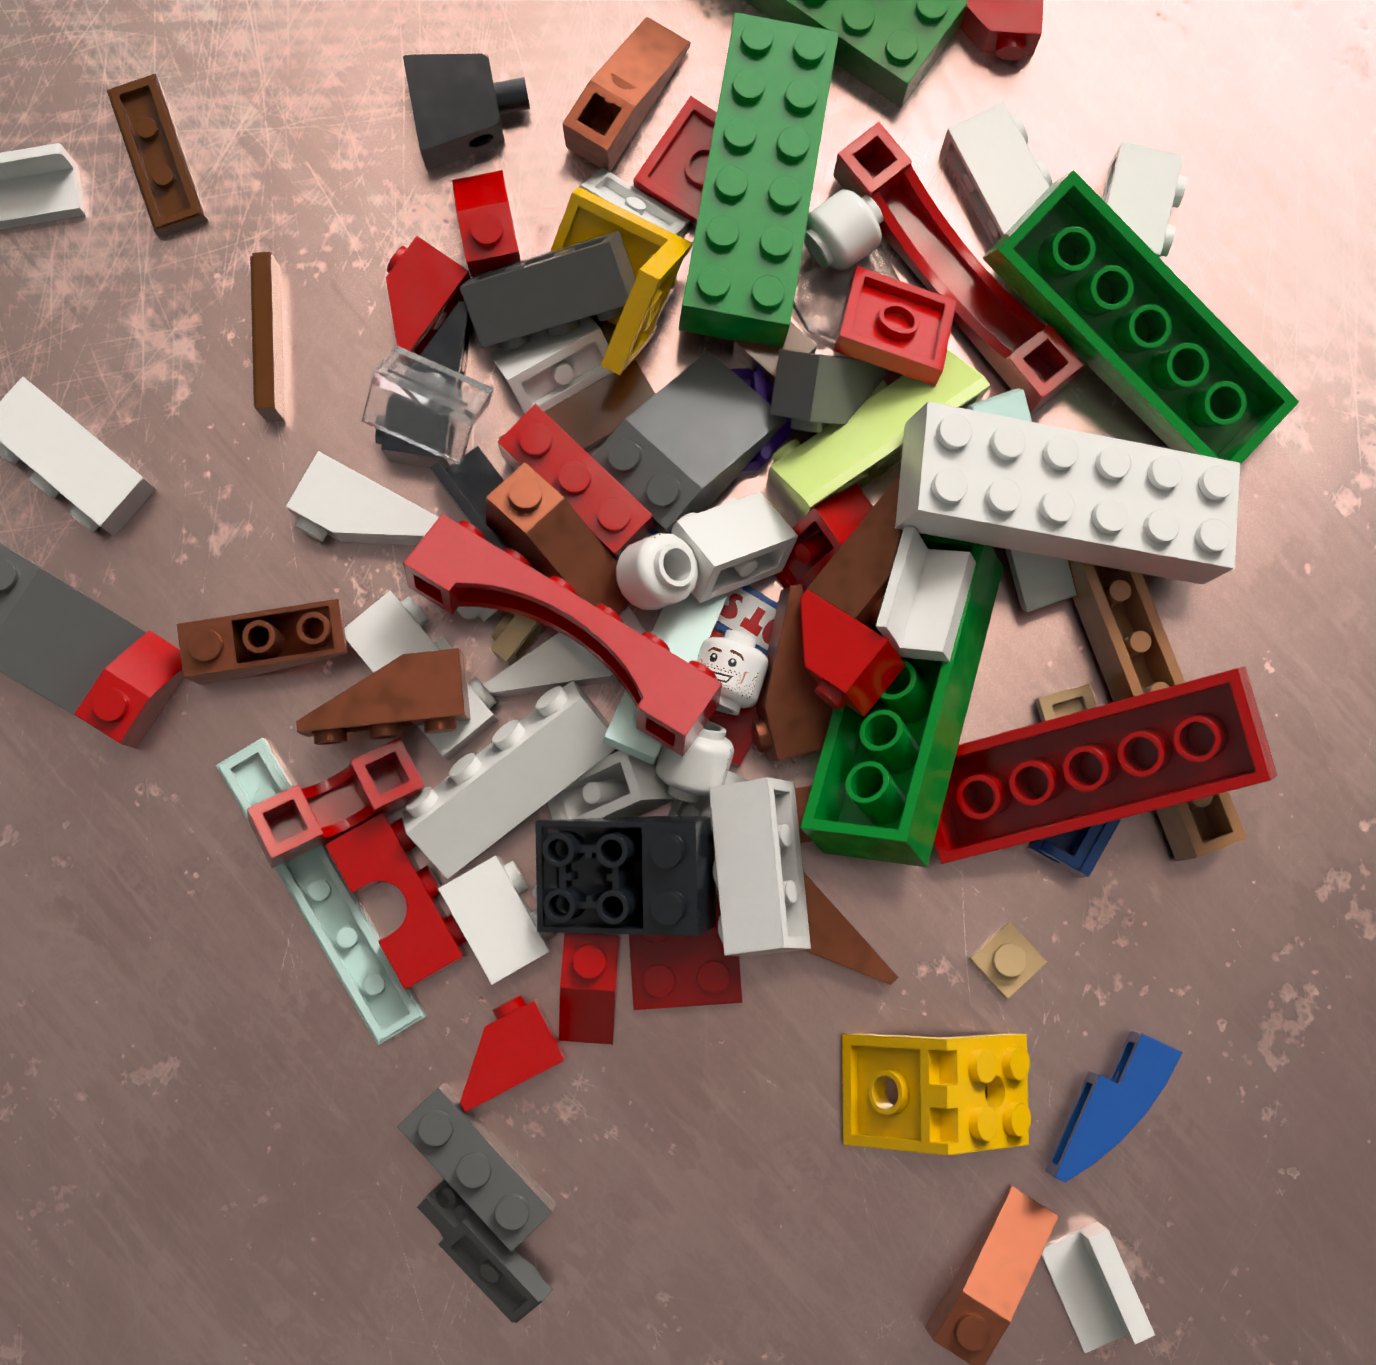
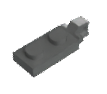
M445 1179L417 1206L442 1235L443 1240L438 1245L512 1323H517L542 1303L553 1290L540 1277L537 1269L531 1263L525 1261L515 1249L511 1252Z

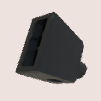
M412 54L403 56L419 148L426 170L502 144L505 138L500 114L530 109L525 77L494 82L489 56L486 54Z

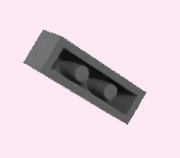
M616 231L473 275L459 288L481 348L499 343L501 350H508L531 340L529 334L547 329L550 336H555L577 328L579 326L578 320L597 314L599 321H606L621 316L636 278L620 231Z
M445 1082L405 1118L397 1128L512 1252L553 1213L557 1203L471 1110L464 1112L460 1104L461 1099Z

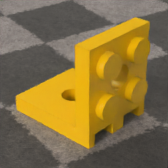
M578 187L571 194L550 252L620 231L636 279L621 316L606 320L617 326L600 365L620 375L655 335L659 316L664 305L672 295L677 283L675 278L683 259L690 252L693 243Z
M862 1033L842 1034L843 1145L938 1155H956L1029 1145L1031 1113L1028 1108L1030 1058L1027 1052V1034L1004 1033L958 1037ZM890 1078L894 1080L898 1089V1099L894 1106L888 1100L886 1093L887 1083ZM986 1085H987V1097H985Z

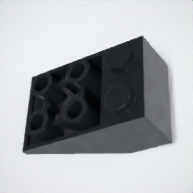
M648 816L535 821L537 932L699 936L716 927V888L713 877L715 846L711 822L708 816Z

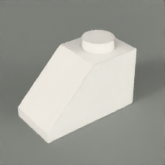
M617 751L606 756L547 803L553 820L638 817L677 798L668 793L669 785L664 783L656 774V762L659 753L652 765L622 751Z

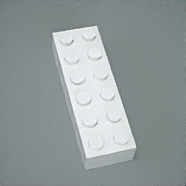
M927 402L905 422L895 529L903 530L904 526L915 527L918 533L1204 585L1235 569L1240 463Z

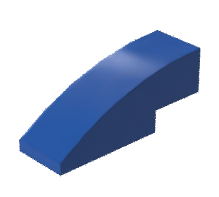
M1130 1030L1109 1079L1088 1071L1045 1171L1054 1178L1067 1182L1095 1164L1120 1143L1146 1115L1162 1092L1183 1052L1143 1033Z

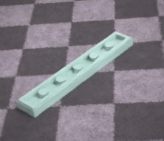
M265 738L257 740L216 765L247 820V808L294 787ZM324 843L276 866L275 869L377 1045H380L427 1017V1014L411 988L404 990L378 942L382 937L357 894L350 892L325 846L327 843Z

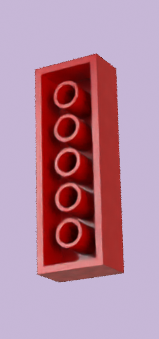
M1246 666L958 745L934 839L941 864L1271 781L1277 776V772Z

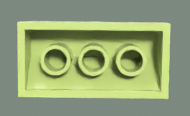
M947 349L944 369L936 386L917 379L908 378L904 375L890 385H887L883 380L846 424L823 423L822 432H818V434L803 444L798 439H794L777 450L771 457L775 463L769 467L768 479L797 520L800 521L811 509L856 483L862 489L899 464L902 460L905 422L927 402L968 409L967 405L983 399L990 384L981 373Z

